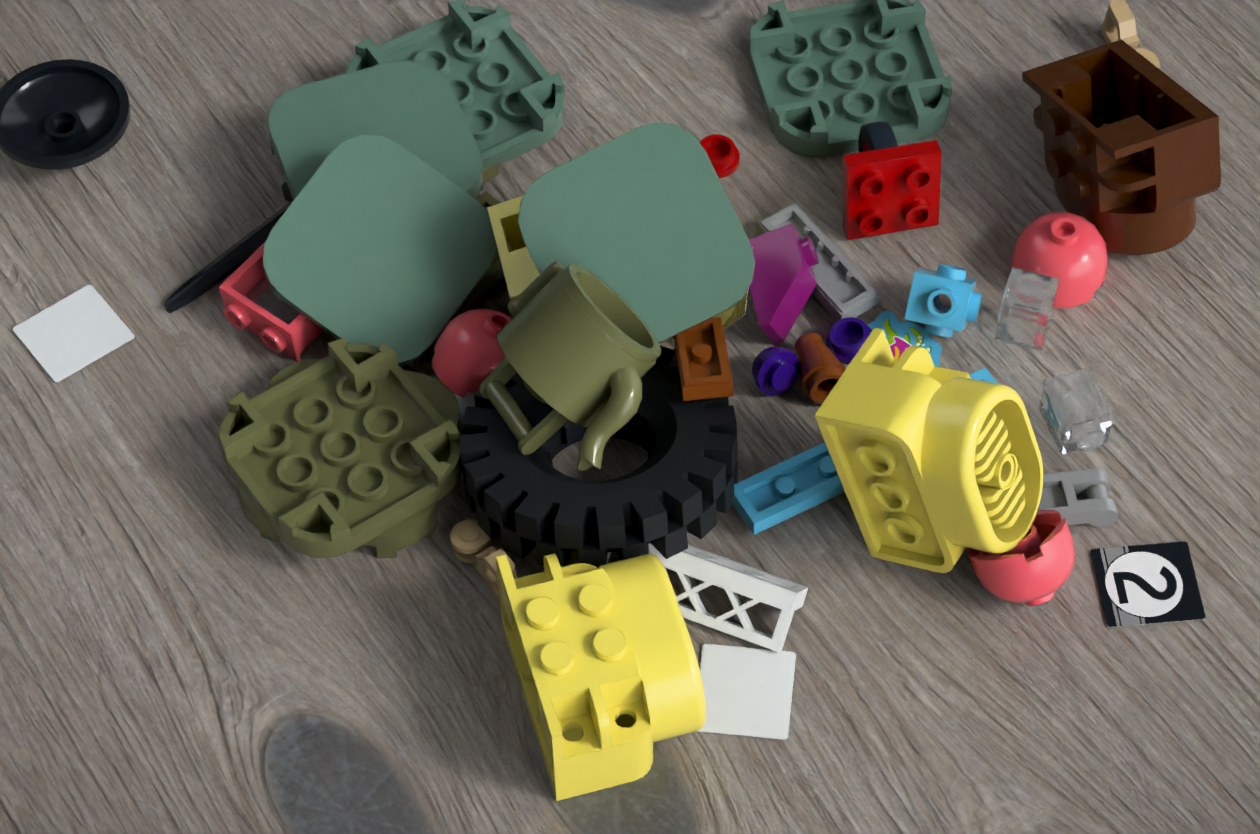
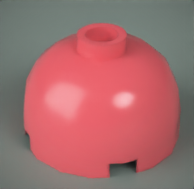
M1051 212L1033 220L1022 229L1011 257V277L1018 290L1026 297H1028L1029 291L1034 296L1042 298L1041 305L1050 308H1072L1090 301L1094 297L1095 291L1103 285L1108 268L1106 243L1095 225L1084 217L1070 212Z
M473 309L450 320L434 347L435 353L431 360L432 368L439 380L454 394L462 398L465 397L467 391L474 395L479 390L481 383L506 357L499 346L497 335L512 318L498 311Z
M1038 510L1026 536L1018 542L1015 548L1006 553L993 554L967 548L975 574L987 591L1001 600L1014 603L1025 602L1028 606L1040 605L1053 598L1054 592L1065 583L1073 570L1076 555L1073 539L1065 517L1062 520L1060 513L1055 510Z

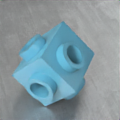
M938 264L937 271L918 268L914 272L904 319L924 323V331L934 335L952 337L954 330L962 332L967 326V321L976 322L982 293L974 292L977 280L966 278V269L952 265ZM940 294H945L951 299V307L944 306L940 302Z

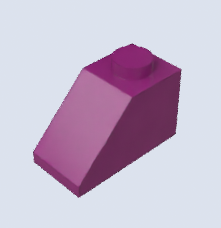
M792 223L749 239L756 262L753 282L749 288L760 328L774 345L784 342L817 285L812 266L819 264L814 245L809 237L802 239Z

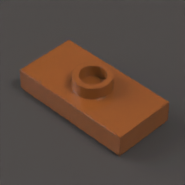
M721 317L710 318L672 337L683 401L734 396L733 378Z

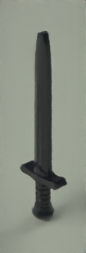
M284 182L281 188L285 200L289 201V203L180 286L164 303L168 313L184 307L228 277L267 240L274 225L294 201L287 182Z

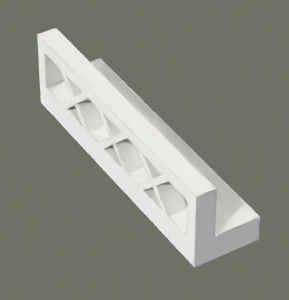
M651 543L648 544L649 554L657 556L665 568L676 571L686 592L676 596L683 618L776 652L782 650L794 611L803 606L809 587L688 545V549L666 559ZM608 552V555H607V563H608V560H609V557H610L611 552ZM690 577L704 581V583L694 587ZM711 585L723 588L734 609L721 616L708 613L697 592ZM738 594L753 600L742 604ZM689 597L693 607L679 601ZM760 602L781 609L773 636L755 630L745 609ZM737 614L741 624L727 620V618Z

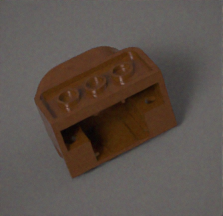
M1122 39L1022 72V81L1040 95L1041 104L1034 109L1033 120L1036 127L1043 132L1046 168L1053 178L1056 195L1066 212L1082 216L1095 225L1106 243L1107 251L1112 253L1147 255L1165 251L1183 242L1191 234L1196 224V198L1217 191L1220 187L1219 116Z

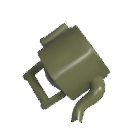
M559 261L551 263L517 298L512 299L508 303V310L514 318L497 335L499 346L506 357L481 383L479 391L484 398H489L519 442L517 446L523 455L535 452L564 424L571 420L580 426L588 427L580 443L578 470L584 471L592 466L601 469L606 442L637 412L642 400V382L640 378L656 363V359L661 355V348L654 334L641 317L603 280L580 265L570 264L565 268ZM516 372L519 374L525 388L533 397L554 408L534 428L505 387V384Z

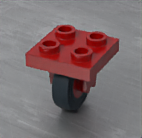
M879 121L862 125L859 131V153L843 155V230L847 240L939 225L942 152L937 140L898 146L889 123Z

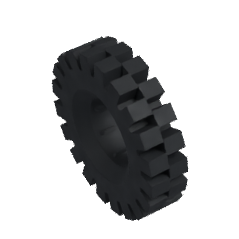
M660 345L661 355L656 359V363L640 378L642 382V400L637 412L621 429L611 436L612 438L630 441L642 447L648 452V459L639 468L627 475L610 480L587 481L567 476L553 467V458L566 447L582 441L588 427L580 426L569 420L535 452L523 455L517 446L519 442L489 398H484L478 390L474 394L475 407H466L461 421L462 435H459L465 494L471 513H477L478 525L490 539L501 535L502 547L508 552L523 559L536 548L539 566H544V556L555 553L560 566L564 567L572 552H578L579 564L586 563L599 568V566L607 564L608 552H617L621 561L649 554V543L668 559L688 549L687 532L700 539L709 533L717 525V511L726 513L734 498V484H738L737 421L734 406H729L728 397L683 401L675 352L673 349ZM517 372L505 384V387L533 428L554 410V408L537 400L528 392Z

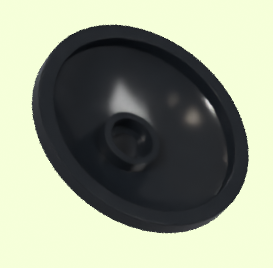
M62 59L29 67L12 77L0 89V149L16 162L38 169H68L91 162L114 147L125 133L131 113L127 91L116 75L102 66L87 61Z

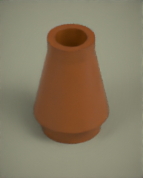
M808 333L801 336L795 343V350L800 364L801 386L803 393L818 404H822L846 368L825 345L819 334Z

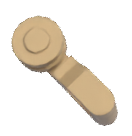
M1110 0L1101 27V33L1107 44L1122 39L1159 68V59L1153 52L1148 49L1137 48L1140 40L1137 36L1135 17L1125 0Z
M477 519L463 520L457 523L450 532L453 554L458 560L471 563L485 579L490 591L500 602L496 557L507 554L502 548L496 550L492 546V539L481 529ZM507 555L513 577L516 579L515 564Z

